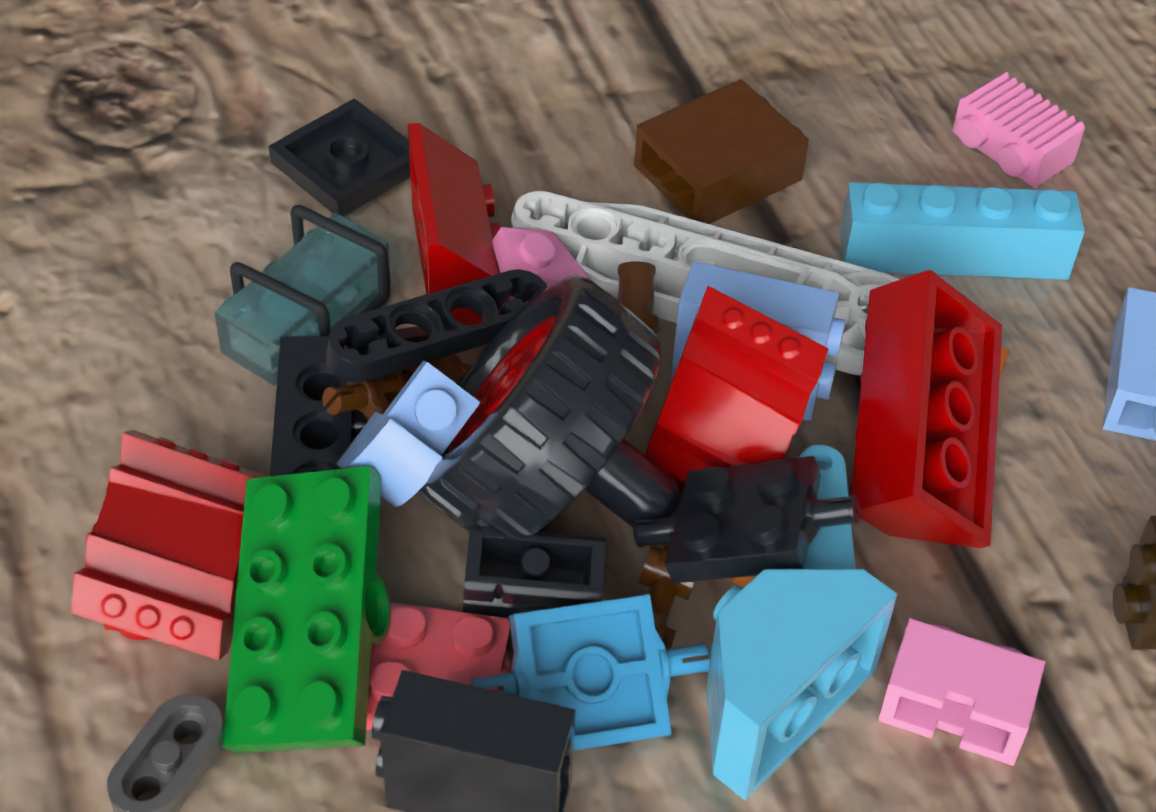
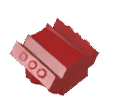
M707 286L666 393L645 456L677 481L679 491L684 490L688 471L784 459L792 437L796 434L802 422L811 392L819 380L829 348Z
M136 430L122 432L120 464L110 467L109 482L106 488L107 493L97 523H94L92 531L87 533L85 567L74 573L71 614L103 623L105 630L119 631L129 639H154L220 660L229 652L232 643L246 480L269 476L240 467L237 463L227 459L220 460L208 456L207 453L195 448L188 449L176 445L175 442L166 438H156Z

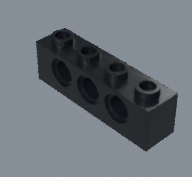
M329 336L280 337L270 476L342 469L337 465V462L368 422L363 412L359 410L330 415L326 411L330 406H323L322 397L325 389L348 385L346 381L334 376L326 367L324 354Z

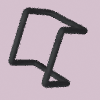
M302 205L293 206L290 212L295 252L271 276L241 262H234L230 266L235 309L238 314L247 315L273 291L315 312L318 319L319 336H329L331 326L329 310L326 305L282 283L305 258L306 244L303 219L376 254L379 293L359 314L381 308L390 296L389 262L386 247L382 243ZM243 277L261 285L247 299Z

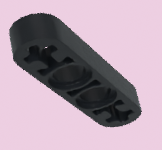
M521 269L509 270L344 318L336 322L330 329L324 354L326 367L334 376L343 381L359 383L418 366L422 361L431 362L488 344L511 318L526 305L525 302L532 300L548 286L541 277L530 271ZM510 296H513L515 298L513 300L508 301ZM456 308L471 309L481 317L482 323L471 326L462 324L452 316L451 311ZM402 324L416 325L426 332L428 339L422 342L407 341L397 333L395 328ZM350 344L352 348L344 350L345 345ZM367 350L366 355L360 356L358 351Z

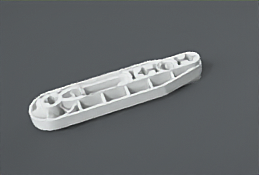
M534 191L522 195L516 201L511 218V228L553 232L591 281L617 300L619 290L618 266L631 261L653 264L656 266V274L654 276V315L677 323L679 300L693 261L839 292L834 318L846 320L838 357L827 354L826 362L837 364L836 370L861 376L863 369L866 337L865 322L868 315L870 290L900 280L886 273L642 205L583 202L551 192Z

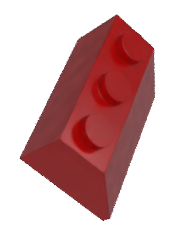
M408 124L412 213L425 294L499 274L500 269L492 240L500 230L499 222L489 223L488 218L495 216L492 184L481 183L478 162L422 124ZM456 308L451 311L452 316L462 324L477 325L482 323L481 317L471 309Z

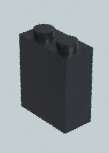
M402 670L393 696L383 695L380 698L374 714L371 732L372 739L379 740L381 743L375 774L377 777L384 778L386 806L404 812H564L572 784L576 709Z

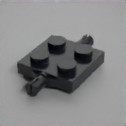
M814 456L773 459L767 462L726 467H709L688 471L681 502L675 513L669 517L636 519L633 533L638 547L670 543L664 565L673 584L756 576L764 569H804L808 546L816 536L817 531L821 527L859 524V518H861L860 504L855 494L847 497L817 499L821 473Z

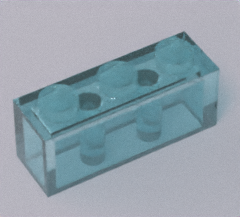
M336 212L331 215L330 219L364 234L386 247L391 284L389 242ZM319 226L309 230L299 243L277 261L269 263L262 271V273L325 304L329 310L331 328L336 322L359 313L379 293L376 254ZM253 281L237 294L229 296L220 308L214 312L221 353L273 386L277 384L280 337L319 336L318 319L315 312Z

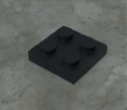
M355 98L268 146L270 162L339 219L410 178L408 139Z

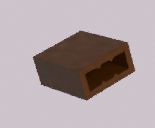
M740 79L637 124L634 166L688 219L710 224L802 181L809 139L798 127L792 125L773 108L763 96H760Z

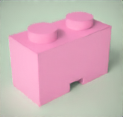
M909 618L878 721L931 739L935 728L962 736L959 748L1014 766L1029 729L1046 661L1024 655L1019 650L1009 646H996L958 634L943 625L927 624Z

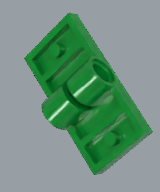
M354 467L246 480L222 748L234 753L365 746L371 644H380L386 639L391 620L388 590L383 579L376 574L382 478L373 467Z

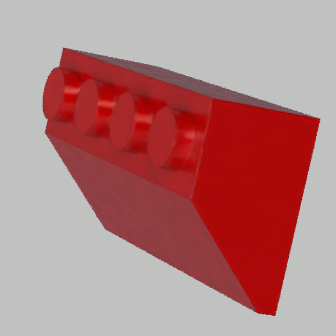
M930 269L870 290L868 315L865 322L866 337L863 369L860 376L861 391L858 424L855 431L856 446L850 495L855 494L858 498L861 519L888 536L983 548L991 546L1002 324Z

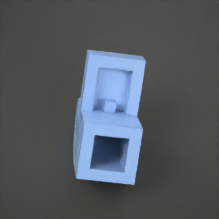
M422 361L382 415L375 411L337 462V465L342 469L364 466L373 467L382 478L380 497L394 507H399L413 497L428 481L435 466L443 459L441 455L478 407L480 401L431 364Z

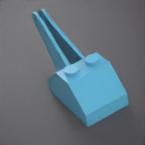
M812 445L804 449L800 457L814 456L821 473L817 499L847 497L846 470L842 455L836 449L827 445ZM851 524L821 527L808 546L804 569H764L744 588L736 585L728 590L714 610L713 618L716 620L714 639L707 655L710 659L706 685L712 769L715 777L745 801L877 670L897 593L866 570L855 568Z

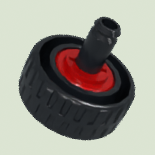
M570 275L551 284L511 318L487 344L458 381L457 385L480 401V404L441 455L443 459L435 466L428 481L418 492L468 532L470 531V525L490 526L517 539L528 538L543 529L562 513L583 490L632 528L636 525V519L643 520L671 516L680 505L683 490L679 491L677 481L624 439L643 409L658 374L661 361V346L657 335L627 307L585 276Z

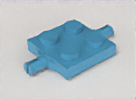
M649 594L510 615L509 621L514 649L511 673L479 678L471 677L470 685L485 689L498 687V692L576 709L573 749L575 751L672 735L666 700L670 677L699 672L707 673L709 671V659L683 663L682 659L708 655V651L704 643L665 649V645L655 629Z

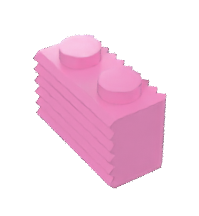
M1004 72L960 99L952 132L959 137L965 146L972 149L976 148L997 162L1007 175L1019 177L1034 189H1037L1040 183L1043 185L1054 174L1058 175L1060 170L1064 171L1068 165L1071 166L1073 164L1085 126L1082 121L1076 122L1074 115L1068 116L1066 110L1060 111L1057 104L1051 105L1049 99L1043 100L1040 93L1034 94L1032 88L1026 89L1024 82L1018 84L1016 77L1010 78L1008 72Z

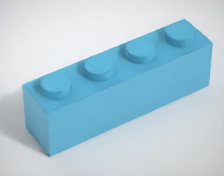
M855 182L848 183L839 231L842 262L882 273L918 274L931 269L937 275L1069 280L1085 232L1076 191Z

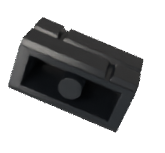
M470 525L463 612L509 618L510 615L601 602L604 586L606 537L538 531L528 538L517 539L506 535L494 527Z

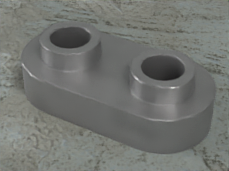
M183 694L167 700L155 711L109 773L107 792L114 812L179 811L223 749V719L218 706L213 701L197 694ZM188 735L201 736L193 744L184 745L179 743L182 738ZM145 791H159V794L152 799L145 801L137 800L139 795Z

